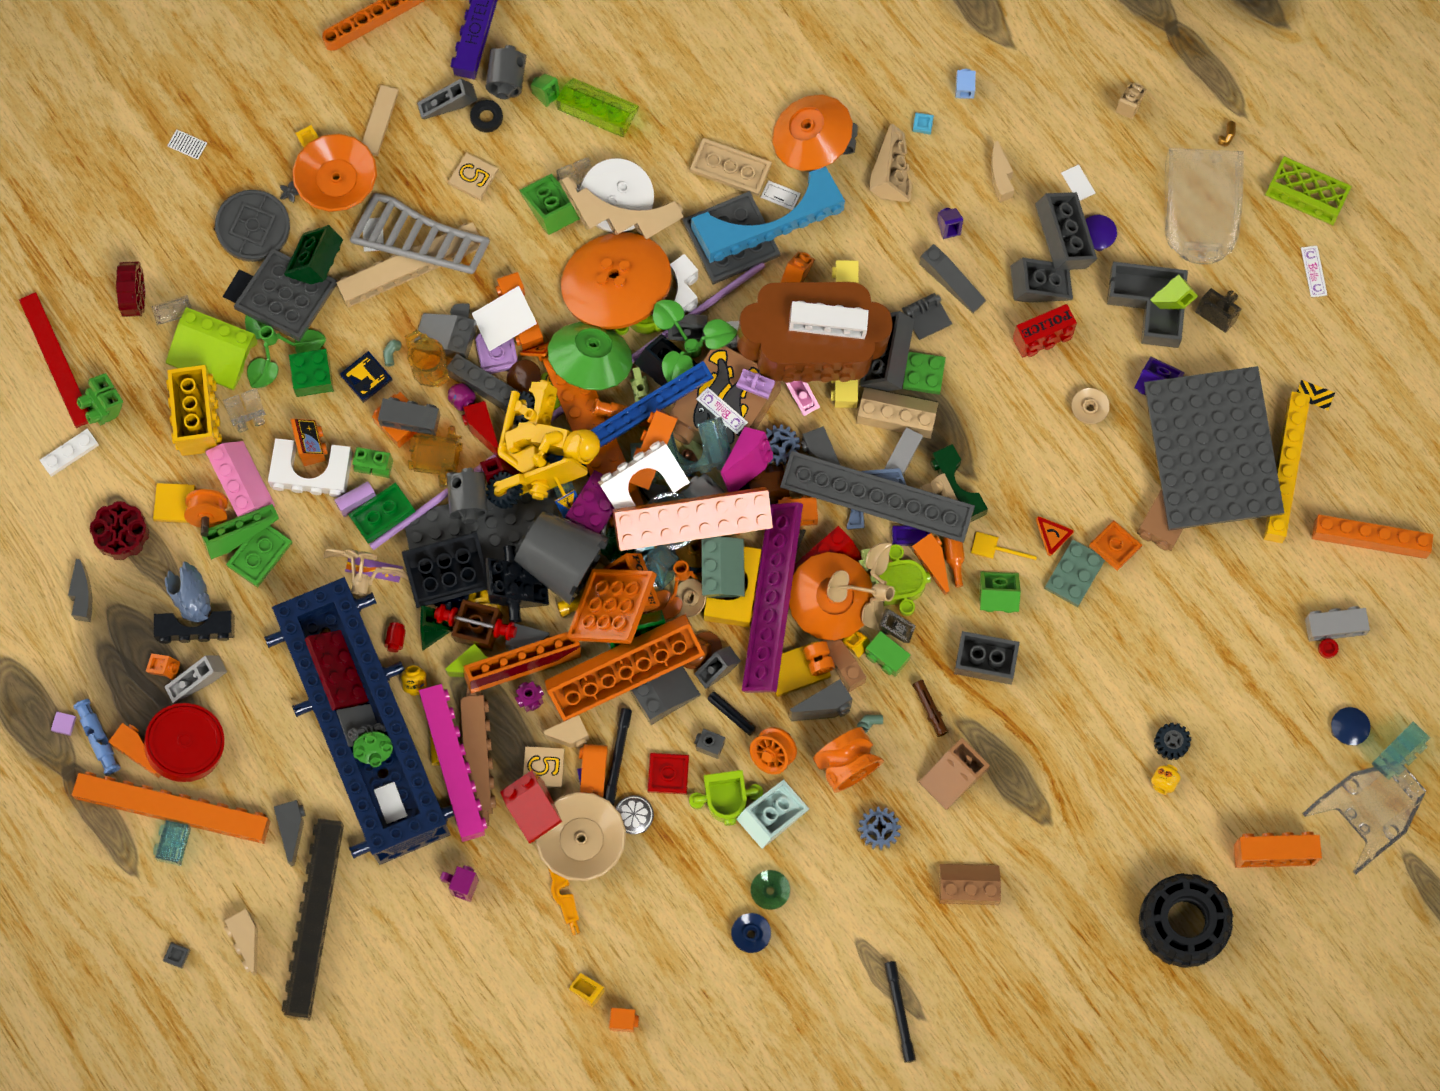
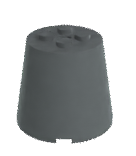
M543 511L537 520L533 519L529 525L526 537L523 536L518 544L519 550L514 561L570 605L575 599L573 597L574 593L579 594L588 580L592 569L597 565L601 558V555L598 553L601 548H606L609 538Z

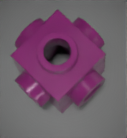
M532 681L530 683L524 682L518 686L515 700L520 708L524 707L526 712L534 711L543 704L542 696L544 693L539 685L535 686Z

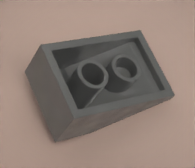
M1021 258L1010 266L1014 301L1033 303L1069 301L1073 299L1070 270L1055 271L1053 262Z
M423 313L413 349L449 358H454L458 354L468 359L477 330L476 321L458 315Z
M683 666L630 690L650 725L701 696Z
M839 679L791 708L789 719L792 722L828 719L837 716L843 717L850 712L849 709L852 706L853 698Z

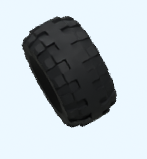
M1175 874L1159 881L1144 898L1139 913L1140 934L1151 953L1159 957L1163 962L1182 968L1197 967L1214 959L1227 945L1233 929L1232 908H1230L1225 893H1222L1211 880L1208 881L1196 874ZM1178 902H1189L1197 906L1205 918L1203 931L1192 938L1177 934L1171 928L1168 921V914L1173 905Z

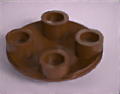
M530 360L516 362L507 374V384L522 393L525 391L532 394L529 391L532 382H540L541 380L539 367Z

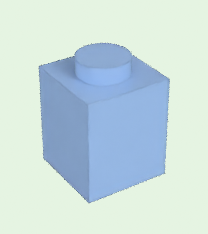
M970 69L957 70L956 98L974 99L976 71H971Z

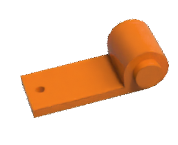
M584 744L583 748L580 747L579 759H582L580 792L594 793L603 798L608 745Z

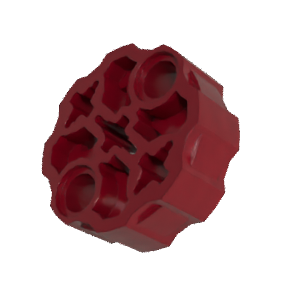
M120 262L117 266L116 292L118 308L122 317H141L145 311L144 273L140 262Z
M116 501L112 505L101 507L96 512L94 521L90 523V533L95 546L103 555L113 557L114 560H125L129 556H136L143 550L145 541L149 539V528L142 512L136 506L128 505L122 501ZM99 528H105L102 533H96ZM143 528L140 534H135L136 529Z

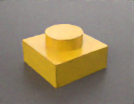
M312 125L295 133L303 148L309 142L319 138Z

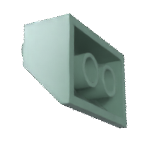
M730 537L701 539L702 595L706 598L745 597L744 539Z

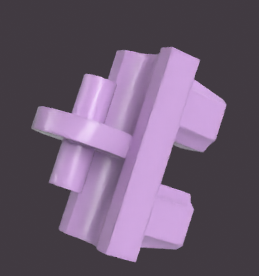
M743 369L736 387L768 399L775 381L761 376L760 373Z

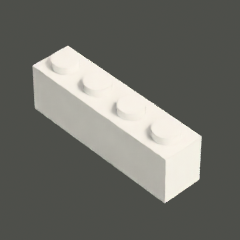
M792 301L789 331L865 339L869 310L859 307L847 308L841 305L830 306L823 303L812 304L804 301Z

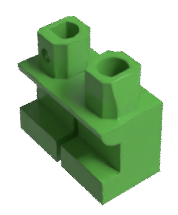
M356 447L352 465H354V472L369 475L372 472V475L389 478L393 458L387 452Z

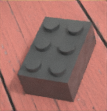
M962 631L954 674L1011 685L1014 678L1020 642Z

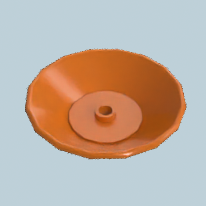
M810 95L793 102L781 113L774 126L772 143L776 155L786 166L800 171L821 169L832 164L845 152L852 138L853 122L848 109L836 98L826 95Z
M343 134L323 135L309 142L297 155L292 170L294 186L300 197L312 207L328 212L348 210L361 203L372 191L377 177L376 160L369 148L355 137ZM335 176H339V179L334 180L333 178Z
M826 552L811 556L796 569L793 575L789 601L792 617L803 631L817 639L835 641L852 636L864 626L862 622L863 607L866 603H870V598H874L872 593L847 589V597L842 602H833L828 598V583L832 575L838 570L848 573V585L872 589L870 576L859 562L845 554Z

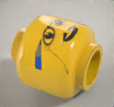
M416 665L406 667L401 673L403 691L412 696L419 695V690L427 688L426 672Z

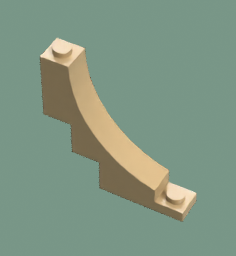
M568 176L559 180L586 230L606 220L614 235L634 225L639 235L648 239L684 217L681 205L679 203L676 204L675 201L650 210H628L601 200L587 188L577 192L575 181Z

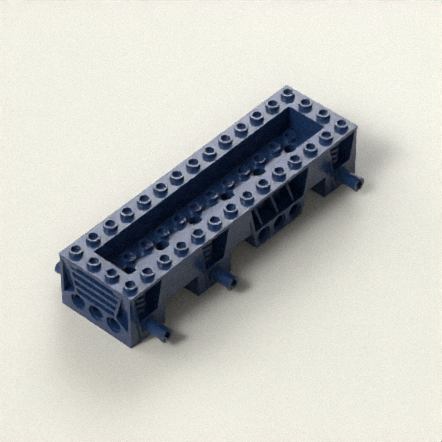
M345 577L273 606L272 609L280 626V631L264 638L268 648L284 641L287 644L308 696V700L292 706L296 717L312 710L315 713L363 831L365 841L349 847L353 859L370 852L378 864L382 865L450 836L446 821L454 816L452 805L444 808L440 807L389 685V678L399 675L405 670L402 662L399 661L386 668L382 667L362 620L361 610L377 604L375 597L371 592L358 599L354 598ZM325 629H329L331 632L341 630L369 700L361 705H371L376 722L384 724L386 730L383 734L391 739L393 745L391 755L380 766L372 767L370 764L360 762L354 757L353 746L348 747L337 711H332L304 640L308 636L321 634ZM387 769L389 772L386 778L378 777L379 770ZM395 782L407 816L387 824L374 790Z

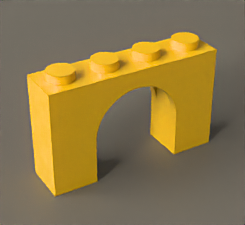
M744 547L745 578L748 583L745 597H739L734 600L707 597L704 621L750 628L761 561V549Z

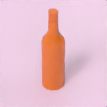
M943 537L945 558L953 570L955 587H963L961 566L965 560L963 543Z

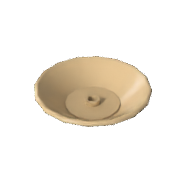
M575 792L559 797L554 801V804L562 822L535 841L540 858L553 873L567 880L588 881L603 876L617 864L625 849L626 829L621 814L610 801L594 793ZM580 836L585 837V841L579 842L578 838Z

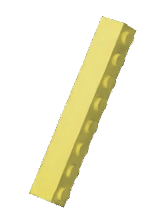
M836 260V267H832V278H835V282L858 283L859 261ZM840 380L831 381V383H835V390H831V401H835V408H857L858 380H850L848 382H841Z

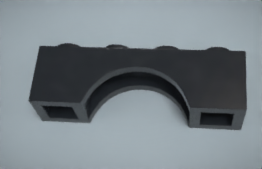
M231 610L212 611L208 620L202 625L187 627L178 622L174 613L154 614V637L162 644L178 640L181 643H188L190 640L208 642L210 639L228 641L229 638H235V616Z

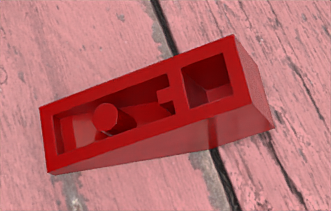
M483 401L463 407L465 412L462 415L464 426L468 425L470 432L496 457H499L498 443L486 402Z

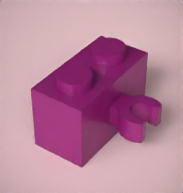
M463 865V868L457 866L454 876L442 872L440 877L442 882L450 884L448 889L452 896L471 902L479 882L473 868Z

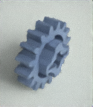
M782 424L778 429L775 425H773V430L766 429V436L772 452L776 454L773 455V459L769 464L776 461V466L780 462L786 465V460H789L791 451L797 452L796 450H800V445L798 444L800 442L799 437H795L796 431L790 432L789 426L785 430Z
M877 807L876 812L869 809L870 815L863 814L865 820L859 821V824L863 827L858 828V832H863L860 839H866V846L872 844L873 850L876 846H879V850L882 851L884 845L889 849L890 842L896 844L897 841L894 837H900V833L897 830L901 829V825H896L899 822V818H893L894 812L888 814L887 808L884 811H880V807ZM875 817V821L867 825L869 820ZM883 817H885L886 819H888L891 823H887V822L883 819ZM878 822H880L881 828H884L881 836L878 829H876ZM892 832L891 836L884 840V836ZM872 834L876 840L872 839L869 835Z

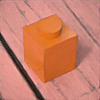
M611 1008L610 1031L634 1032V1028L639 1026V1015H636L634 1009Z

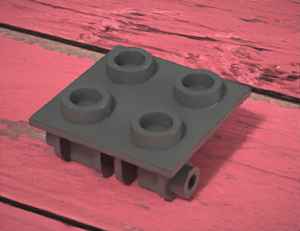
M933 293L902 308L904 314L915 320L913 330L919 340L952 325L951 320L940 303L941 297L939 294Z
M370 704L336 710L348 747H352L356 739L365 733H383L386 730L384 724L376 722Z

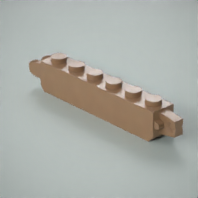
M467 685L466 697H463L460 701L463 745L466 752L464 763H469L471 773L468 774L469 780H474L477 790L473 794L475 800H480L482 810L479 811L480 818H485L488 828L490 824L489 814H493V808H496V798L492 796L491 789L495 788L494 777H490V770L493 769V758H489L492 742L487 736V731H491L490 720H486V713L489 712V702L485 701L481 691L471 694Z

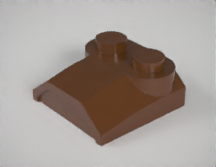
M783 465L767 466L765 470L748 482L750 489L761 487L768 489L770 504H777L778 500L790 497L789 490L780 487L785 473Z

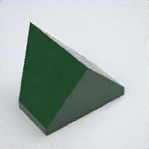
M421 606L422 651L453 631V627L449 626L448 621L443 620L441 624L437 623V619L434 618L436 609L427 606Z

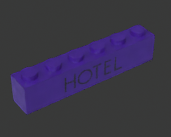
M469 0L470 8L466 9L464 17L466 22L460 29L461 39L456 43V57H453L451 61L454 76L476 79L498 0Z

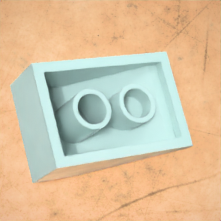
M782 780L745 808L736 820L763 849L805 814L809 808L786 781Z

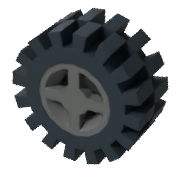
M1174 722L1161 727L1154 739V747L1158 750L1157 753H1161L1164 759L1167 757L1168 760L1182 758L1191 746L1189 731L1186 732V727H1181L1179 723L1174 725Z

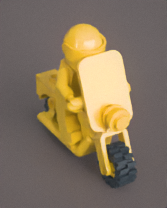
M540 380V382H532L529 391L534 396L525 391L523 393L511 391L508 400L509 404L505 406L507 410H505L506 417L498 446V455L523 474L513 476L508 472H499V476L495 474L493 476L495 479L489 480L491 484L486 486L489 489L486 490L488 495L486 497L491 503L501 509L512 508V504L516 505L518 503L516 500L521 499V495L528 492L536 500L547 498V491L557 487L554 477H557L561 485L587 475L588 470L582 464H589L599 453L600 440L593 431L582 429L570 432L566 429L550 426L558 390L551 385L550 381ZM545 453L563 456V458L547 466Z

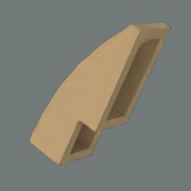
M995 141L991 158V175L999 203L1013 198L1014 188L1010 182L1013 170L999 142Z

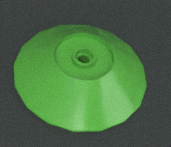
M577 322L566 325L553 334L548 345V359L556 374L567 383L585 390H604L617 386L628 377L633 365L632 352L624 338L613 329H602Z

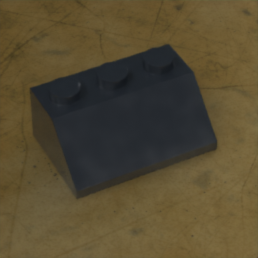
M661 334L642 351L634 364L654 379L657 384L663 386L668 383L662 371L664 357L671 351H676L680 354L682 350ZM692 359L694 366H696L697 363Z

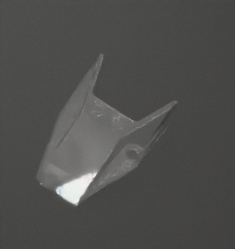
M1401 761L1352 772L1316 800L1302 814L1310 816L1338 810L1366 843L1353 871L1356 875L1407 833L1426 790Z

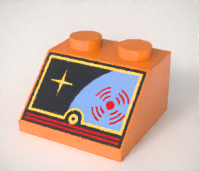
M290 419L298 453L304 467L326 461L325 454H328L326 443L321 441V437H324L322 427L317 426L315 420Z

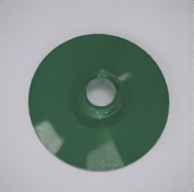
M763 871L752 881V899L763 909H778L787 902L790 896V884L787 878L778 871ZM768 888H772L774 890V893L772 895H769L766 892Z

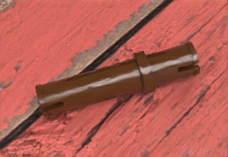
M924 680L915 682L912 686L928 715V722H931L937 737L947 734L949 731L941 718L943 715L941 711H938Z

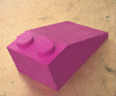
M744 427L721 470V475L728 492L738 491L765 470L768 463L772 461L773 452L764 431Z

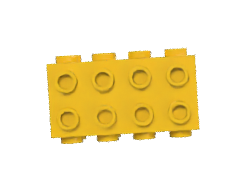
M206 365L167 370L168 379L166 384L170 397H168V404L171 409L170 423L173 426L171 437L176 450H179L182 456L206 453L205 451L222 444V435L218 430L221 422L216 409H219V403L214 393L217 391L216 380L213 379V374L209 373Z

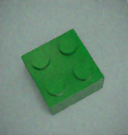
M327 349L289 354L293 390L296 397L334 391Z

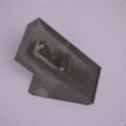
M885 609L879 625L882 633L892 635L904 643L910 642L916 625L889 609Z

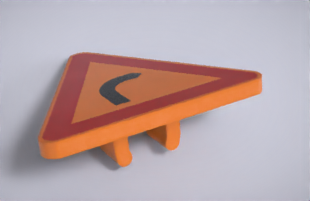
M550 341L519 353L521 356H538L541 362L542 359L548 357Z
M1040 516L1036 518L1047 555L1052 556L1074 533V530Z

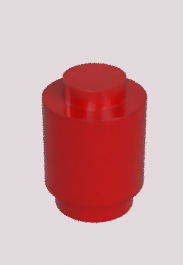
M392 622L387 627L384 647L389 652L396 653L403 649L406 630L404 629L405 626L401 623Z

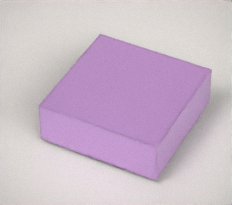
M56 712L51 731L71 736L77 717Z

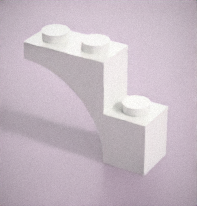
M683 254L671 263L670 266L678 287L674 301L682 306L685 314L693 311L698 304V297L688 287V285H692L697 281L698 269Z

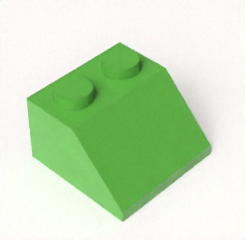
M980 571V610L986 612H1019L1021 594L1019 573Z

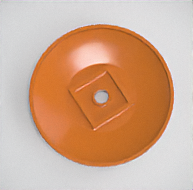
M621 232L617 235H614V233L603 235L583 245L568 261L561 279L562 297L572 315L584 324L602 329L629 327L651 316L655 304L658 301L665 300L672 281L671 266L662 248L649 238L645 239L642 235ZM613 273L619 274L616 278H610Z

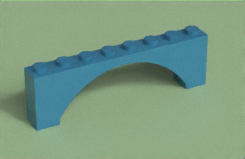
M826 166L809 172V186L802 200L790 213L776 221L761 225H737L719 220L711 216L709 212L691 218V229L709 262L721 261L729 255H736L744 249L754 248L762 242L771 241L777 236L789 234L795 229L804 228L810 223L819 222L828 216L841 213L844 210L845 200Z

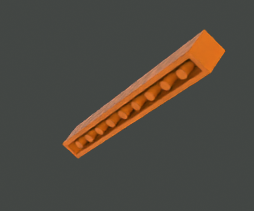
M85 772V774L78 773L72 796L76 800L261 844L265 843L271 821L264 813L255 812V814L247 813L248 810L236 807V810L230 809L228 805L223 803L213 805L209 804L210 801L198 798V801L192 800L190 796L185 794L175 796L172 795V792L163 789L160 792L153 791V788L147 785L137 787L134 786V783L125 780L120 783L115 782V778L108 776L99 778L91 772Z

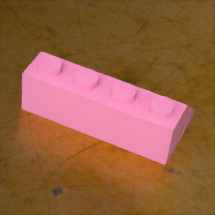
M243 441L222 443L205 451L238 517L273 504L275 507Z

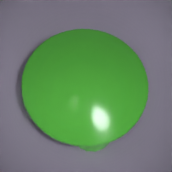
M380 732L365 733L358 737L353 745L354 757L362 763L370 764L372 767L380 766L391 755L393 750L391 739Z

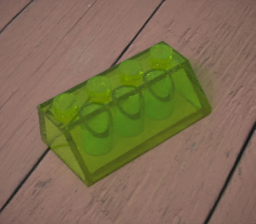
M572 78L564 85L556 100L558 110L623 138L639 109V106L575 78Z

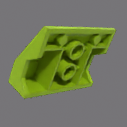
M186 307L177 325L165 363L176 368L206 365L209 373L213 374L216 384L234 390L244 371L245 360L251 348L256 346L258 341L254 333Z

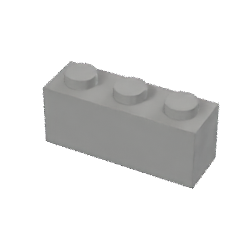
M1359 606L1349 607L1348 610L1342 611L1340 608H1335L1325 613H1321L1319 610L1312 611L1305 619L1309 642L1327 638L1337 639L1367 635L1370 631L1366 608H1360Z

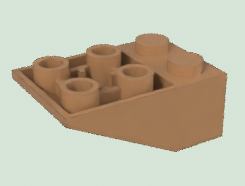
M961 738L919 783L947 810L988 771L990 765Z

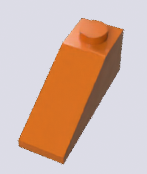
M930 533L914 544L911 549L925 569L929 571L930 576L943 594L946 595L949 592L943 549L941 547L943 544L937 535L933 536Z
M122 723L108 741L110 745L159 778L161 775L152 768L147 760L144 741L138 734L139 730L131 724L126 726Z

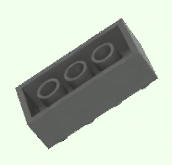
M1077 192L1046 193L1035 203L1055 271L1087 269L1097 260Z

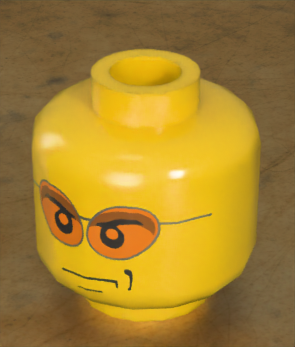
M1170 764L1159 766L1151 779L1153 788L1164 795L1174 792L1181 779L1177 772L1178 769Z

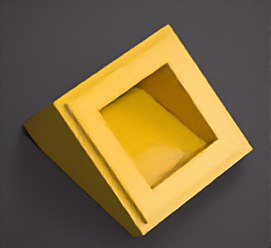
M859 631L842 641L858 658L870 644L868 638Z

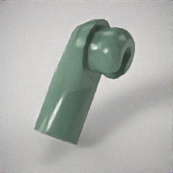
M393 339L389 341L383 350L386 367L394 366L393 353L395 350L399 351L402 347L401 342Z
M865 715L858 722L857 727H862L867 733L873 724H883V715Z

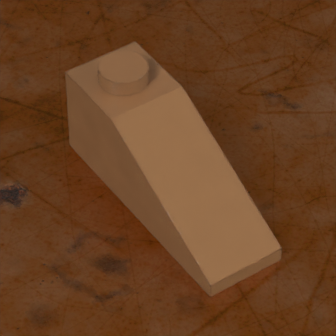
M841 639L835 641L823 640L828 644L830 650L828 656L832 657L835 671L848 692L865 684L866 676Z

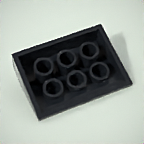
M477 531L402 551L416 608L488 589L486 564Z

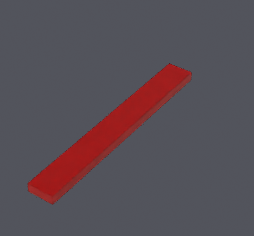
M35 292L19 299L75 428L77 429L88 424L85 415L89 409L88 407L80 409L77 404V400L82 396V393L38 294Z

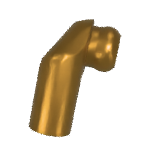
M1234 121L1227 123L1226 135L1219 136L1218 145L1226 147L1231 143L1236 133V123Z

